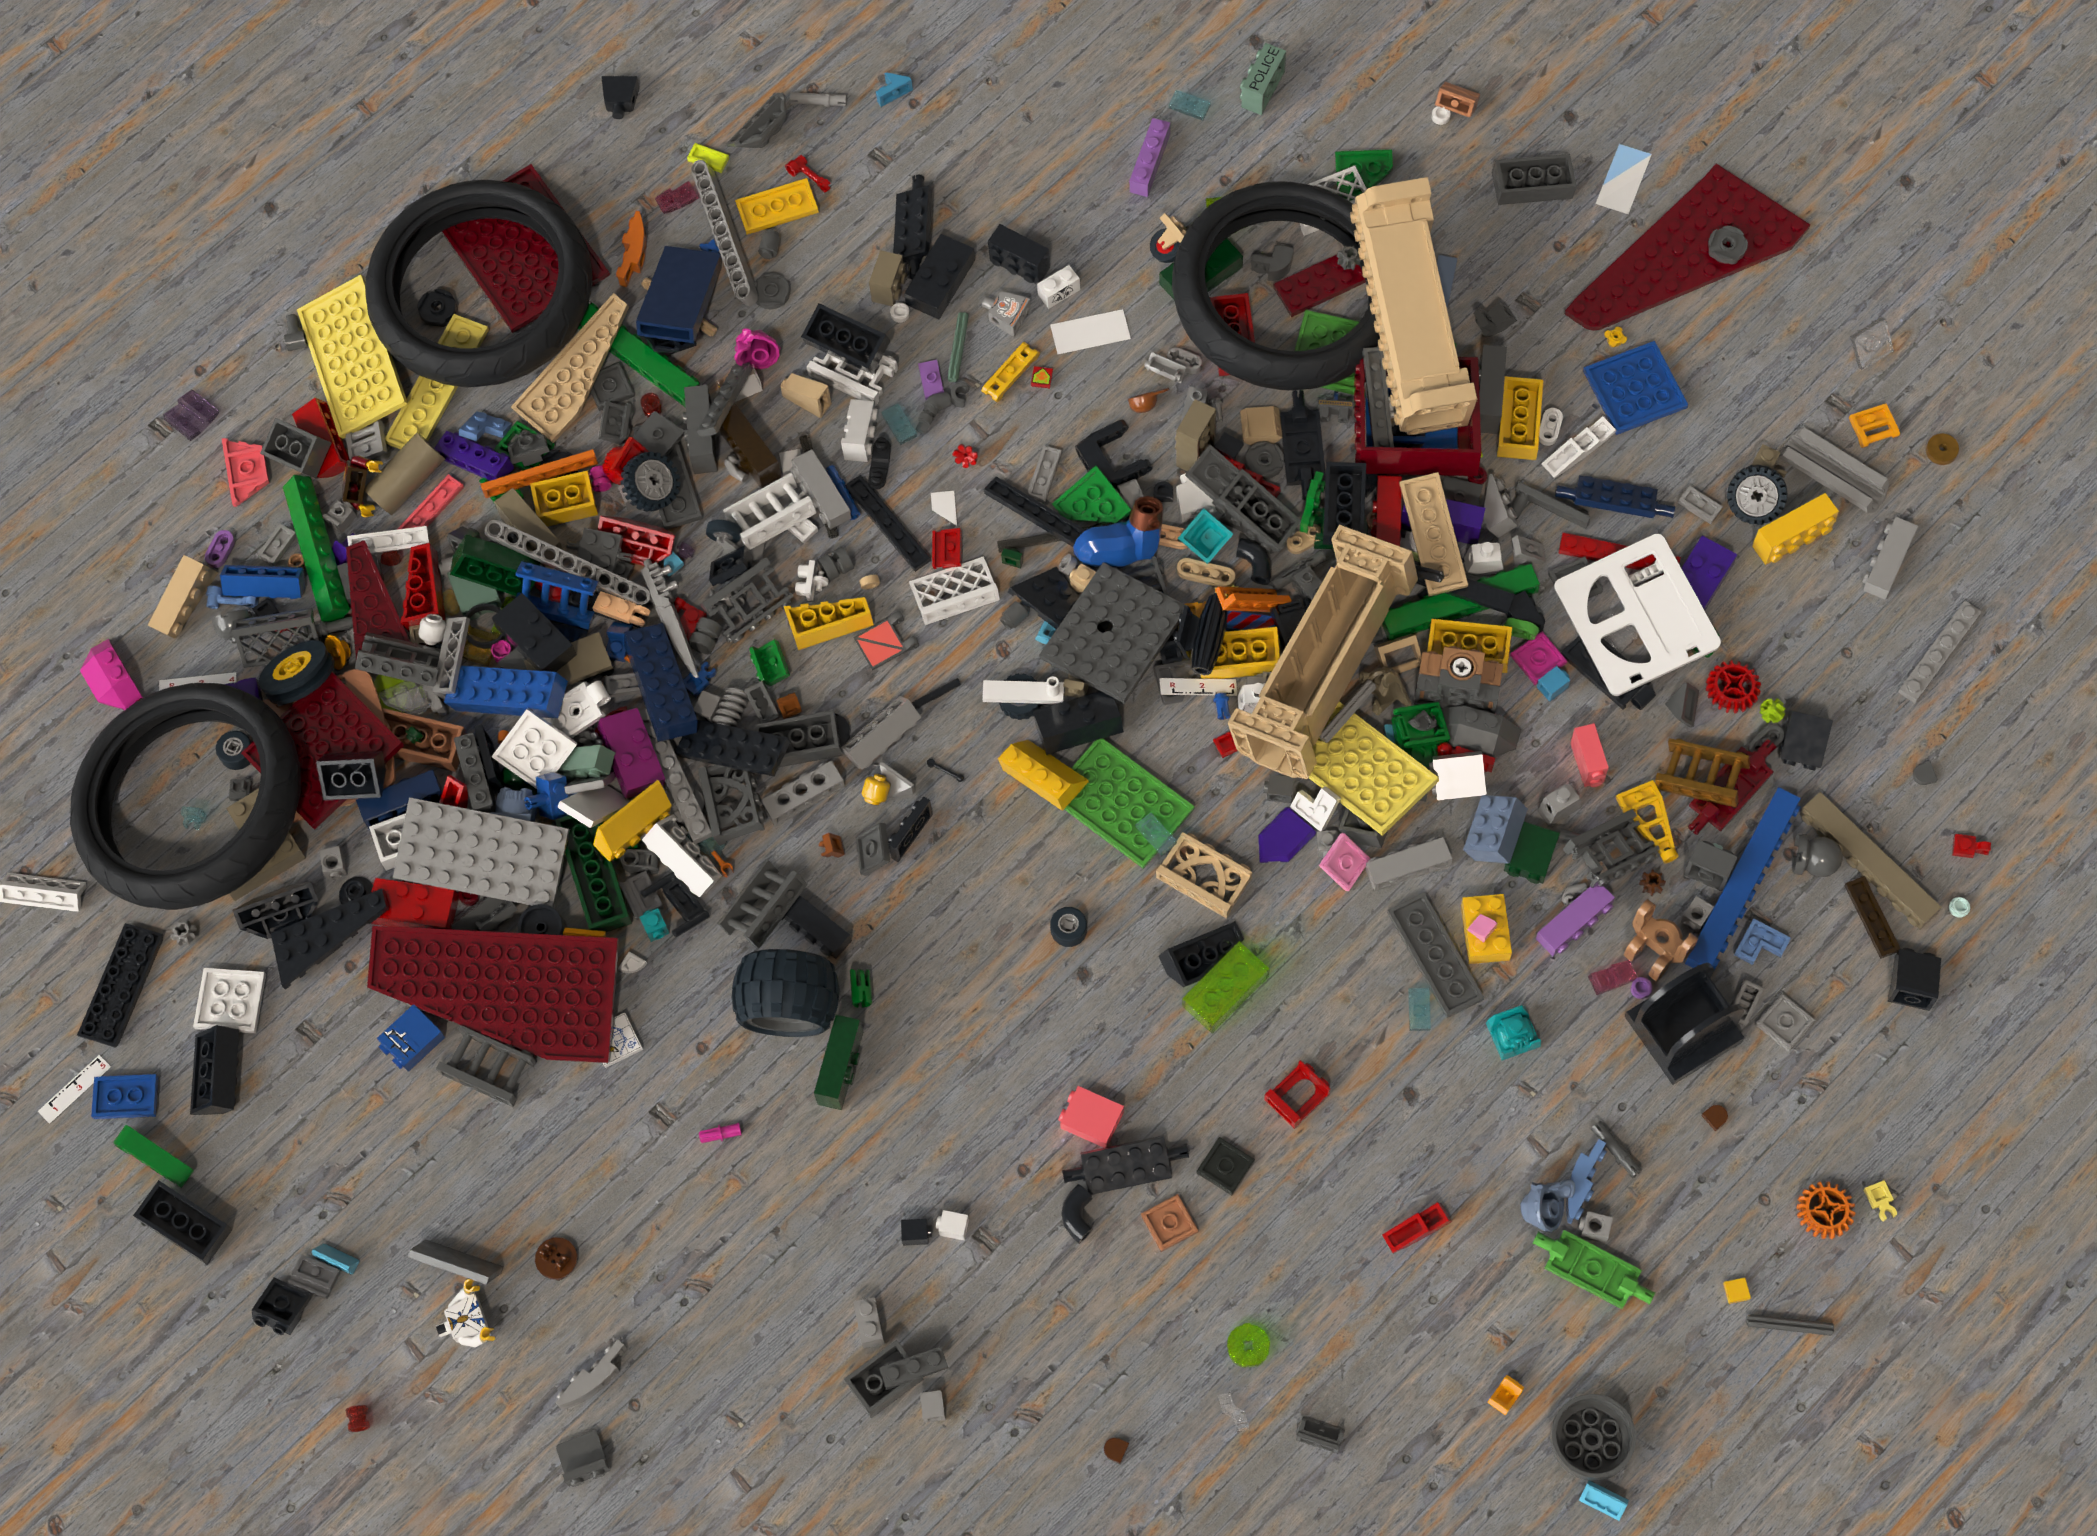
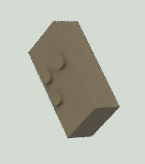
M1196 399L1176 430L1175 436L1176 466L1185 471L1190 469L1208 445L1215 446L1216 409Z
M513 488L494 501L498 513L505 524L563 550L556 536ZM533 542L526 543V549L533 552L536 550V545ZM547 550L544 552L547 560L554 559L555 555L552 551ZM541 563L543 567L553 569L552 567Z

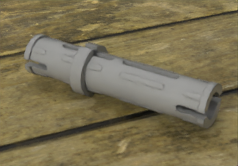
M826 92V94L790 93L791 104L825 105V107L834 105L847 106V94H831L830 92Z

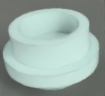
M1956 897L1949 903V911L1953 916L1962 918L1970 912V904L1965 898Z

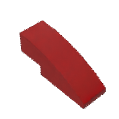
M448 775L439 803L467 809L468 790L466 784L452 775Z
M1437 1202L1421 1213H1416L1385 1232L1382 1236L1394 1254L1445 1227L1452 1220L1442 1203Z

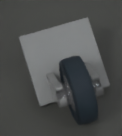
M729 519L708 522L706 535L723 547V556L744 546L740 536L743 530L737 522ZM747 523L750 528L756 525L752 523ZM765 542L749 550L753 556V561L759 562L763 559Z

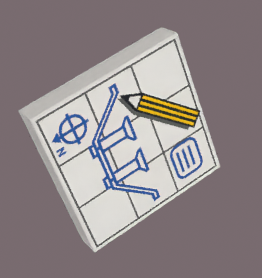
M626 1013L613 1018L610 1063H603L605 1068L643 1050Z

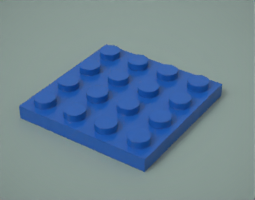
M1655 341L1583 368V372L1609 423L1616 429V435L1688 408V403Z

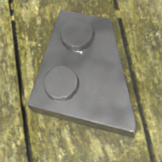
M1191 659L1154 666L1153 672L1159 692V678L1188 679ZM1160 693L1163 705L1183 702L1185 696L1161 695Z

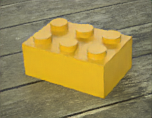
M588 470L530 483L536 515L547 527L598 515Z
M1504 894L1462 897L1461 913L1468 964L1510 961L1512 949ZM1480 914L1498 923L1497 928L1485 942H1482L1467 930Z

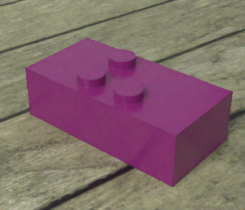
M638 708L599 719L597 729L601 739H603L604 747L615 752L612 767L624 798L628 799L638 796L657 780L663 787L665 776Z

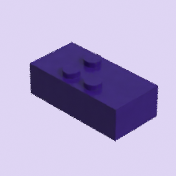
M1446 499L1456 541L1471 545L1478 544L1486 508ZM1404 504L1401 529L1411 531Z
M1701 536L1681 569L1705 611L1733 567L1737 554Z

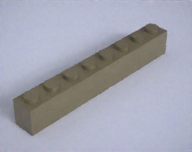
M1821 792L1802 808L1800 813L1802 820L1807 825H1811L1819 837H1827L1834 840L1840 846L1847 863L1852 868H1856L1862 877L1865 876L1867 882L1872 883L1882 897L1889 899L1892 902V906L1898 912H1902L1911 925L1917 926L1921 930L1938 914L1942 907Z

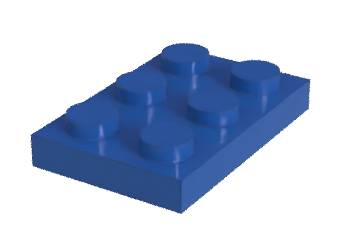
M158 1075L94 1077L91 1117L93 1119L156 1117Z

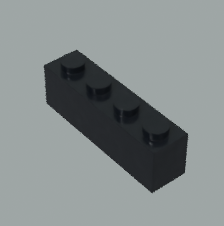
M800 895L781 919L788 921L790 928L795 932H802L805 935L804 938L810 944L814 945L816 943L821 947L820 951L827 957L831 955L837 959L852 941L848 932Z

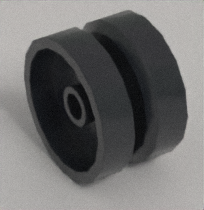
M538 904L529 907L523 912L517 927L518 933L563 935L567 924L554 908Z

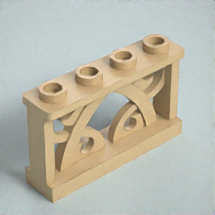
M1182 832L1163 863L1157 869L1156 878L1227 919L1235 903L1252 879L1251 869L1245 864L1241 863L1239 865L1234 862L1233 858L1225 853L1220 854L1215 851L1216 849L1212 845L1199 842L1198 838L1193 834ZM1188 846L1194 850V853L1190 855L1186 851L1187 860L1184 861L1180 856V850ZM1176 857L1180 864L1169 870L1168 867ZM1212 864L1216 871L1218 882H1205L1200 887L1195 885L1196 874L1192 867ZM1185 870H1188L1192 876L1189 880L1183 878L1185 874L1188 875ZM1231 873L1240 876L1241 881L1238 885H1226L1225 882L1231 883L1235 881V879L1229 877ZM1210 886L1218 887V889L1213 888V893L1207 892V888ZM1225 890L1235 891L1228 903L1223 901Z

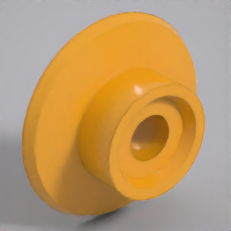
M329 635L325 639L324 645L334 658V668L341 670L346 664V659L350 658V647L344 640Z

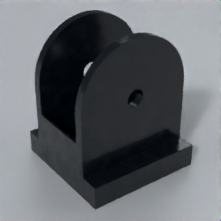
M1710 963L1700 964L1679 975L1650 998L1627 1011L1624 1016L1672 1085L1741 1044L1745 1038L1737 1028L1744 1009L1740 1004L1730 1006L1711 980L1714 968Z

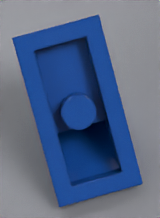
M613 622L608 628L607 635L609 639L606 651L610 660L626 661L624 659L627 655L624 646V632L633 630L632 624Z

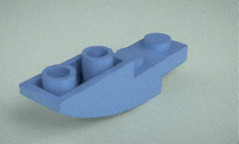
M1598 1139L1589 1157L1583 1153L1580 1154L1572 1171L1570 1180L1575 1183V1193L1572 1198H1566L1567 1222L1572 1224L1574 1218L1579 1220L1584 1211L1581 1208L1583 1202H1589L1594 1193L1591 1190L1594 1183L1589 1180L1592 1179L1597 1170L1594 1168L1597 1161L1601 1162L1607 1152L1604 1150L1606 1143Z

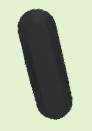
M879 437L875 441L872 451L868 484L872 489L876 490L885 486L889 467L891 445L884 437Z

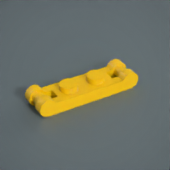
M1022 342L985 383L981 391L986 395L992 396L995 402H999L1005 392L1031 363L1038 359L1040 352L1036 349H1031L1028 343ZM995 385L999 386L997 390L993 388Z

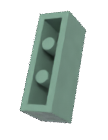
M602 745L576 747L558 769L557 773L566 776V780L573 781L575 778H600V776L609 775L615 752Z

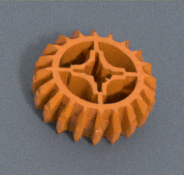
M1820 1181L1817 1183V1188L1811 1184L1809 1190L1804 1189L1802 1192L1803 1196L1798 1198L1800 1204H1797L1796 1209L1800 1210V1212L1797 1214V1217L1804 1218L1800 1225L1807 1224L1808 1227L1805 1231L1810 1232L1812 1229L1814 1237L1821 1233L1822 1240L1826 1238L1827 1234L1830 1239H1834L1835 1234L1841 1237L1843 1231L1847 1232L1850 1229L1848 1225H1852L1854 1222L1851 1217H1854L1856 1212L1851 1209L1855 1207V1204L1848 1203L1852 1198L1851 1195L1845 1197L1846 1189H1842L1841 1192L1838 1191V1184H1835L1833 1188H1831L1830 1182H1826L1824 1187ZM1819 1196L1818 1206L1810 1210V1200ZM1828 1196L1835 1199L1838 1203L1831 1202ZM1825 1207V1209L1830 1210V1212L1827 1214L1826 1211H1822V1208ZM1842 1211L1841 1222L1833 1225V1215ZM1814 1218L1821 1219L1824 1225L1818 1223Z

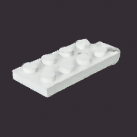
M595 681L590 685L587 682H582L564 694L558 719L542 718L568 737L573 738L606 716L603 711L601 712L599 706L608 703L611 698L601 681ZM576 708L580 710L578 715L573 713Z

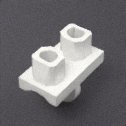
M809 560V565L798 566V577L807 579L806 583L796 582L795 586L796 595L806 596L807 601L814 600L815 586L816 591H822V587L827 586L829 583L828 578L824 577V572H818V568L815 566L816 562L813 560Z

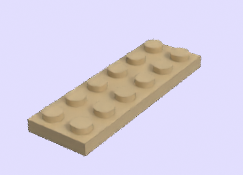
M1439 473L1400 481L1399 485L1420 565L1441 570L1445 575L1440 583L1424 579L1428 596L1468 587Z

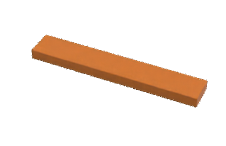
M594 449L481 483L480 485L485 498H490L506 493L512 488L516 490L529 486L530 483L548 480L597 465L598 461Z

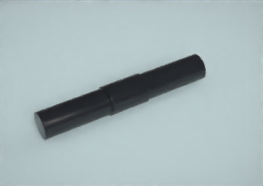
M956 678L913 701L912 705L917 709L955 689L961 683Z

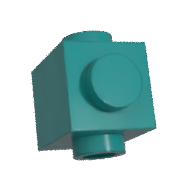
M658 908L647 910L640 916L650 942L670 934Z

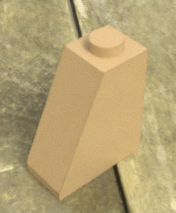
M791 373L788 379L785 378L781 384L782 396L819 418L823 417L832 404L829 388L826 384Z

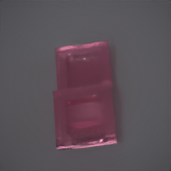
M1630 960L1613 964L1608 969L1591 973L1588 976L1596 995L1624 986L1638 978Z

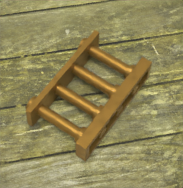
M1669 738V752H1673L1666 773H1657L1655 784L1658 790L1737 807L1739 801L1738 791L1734 790L1740 769L1750 768L1749 756L1742 752H1730L1689 743L1683 739ZM1681 754L1693 757L1686 778L1674 776ZM1701 759L1713 761L1707 780L1704 783L1694 781ZM1721 763L1733 766L1726 787L1714 785Z

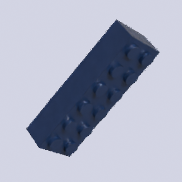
M663 623L624 632V646L657 741L661 742L697 733V717Z

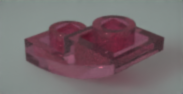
M689 181L674 191L669 188L655 197L657 204L664 214L678 210L699 199Z

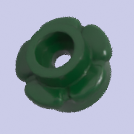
M411 726L408 730H405L407 733L405 737L414 744L422 742L421 739L424 735L418 729Z

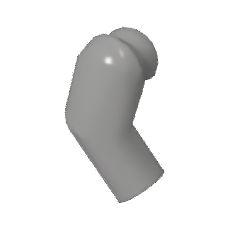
M729 455L727 460L725 459L724 461L725 467L731 476L744 483L748 478V474L735 466L738 460L734 456Z
M1581 883L1568 886L1562 895V903L1566 906L1570 905L1578 894H1582L1588 889L1587 884Z

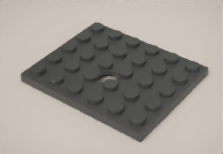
M1103 562L1043 648L1039 657L1041 660L1125 704L1178 626L1179 616L1183 613L1184 606L1187 605ZM1102 621H1109L1113 624L1112 630L1104 633L1098 631L1097 627Z

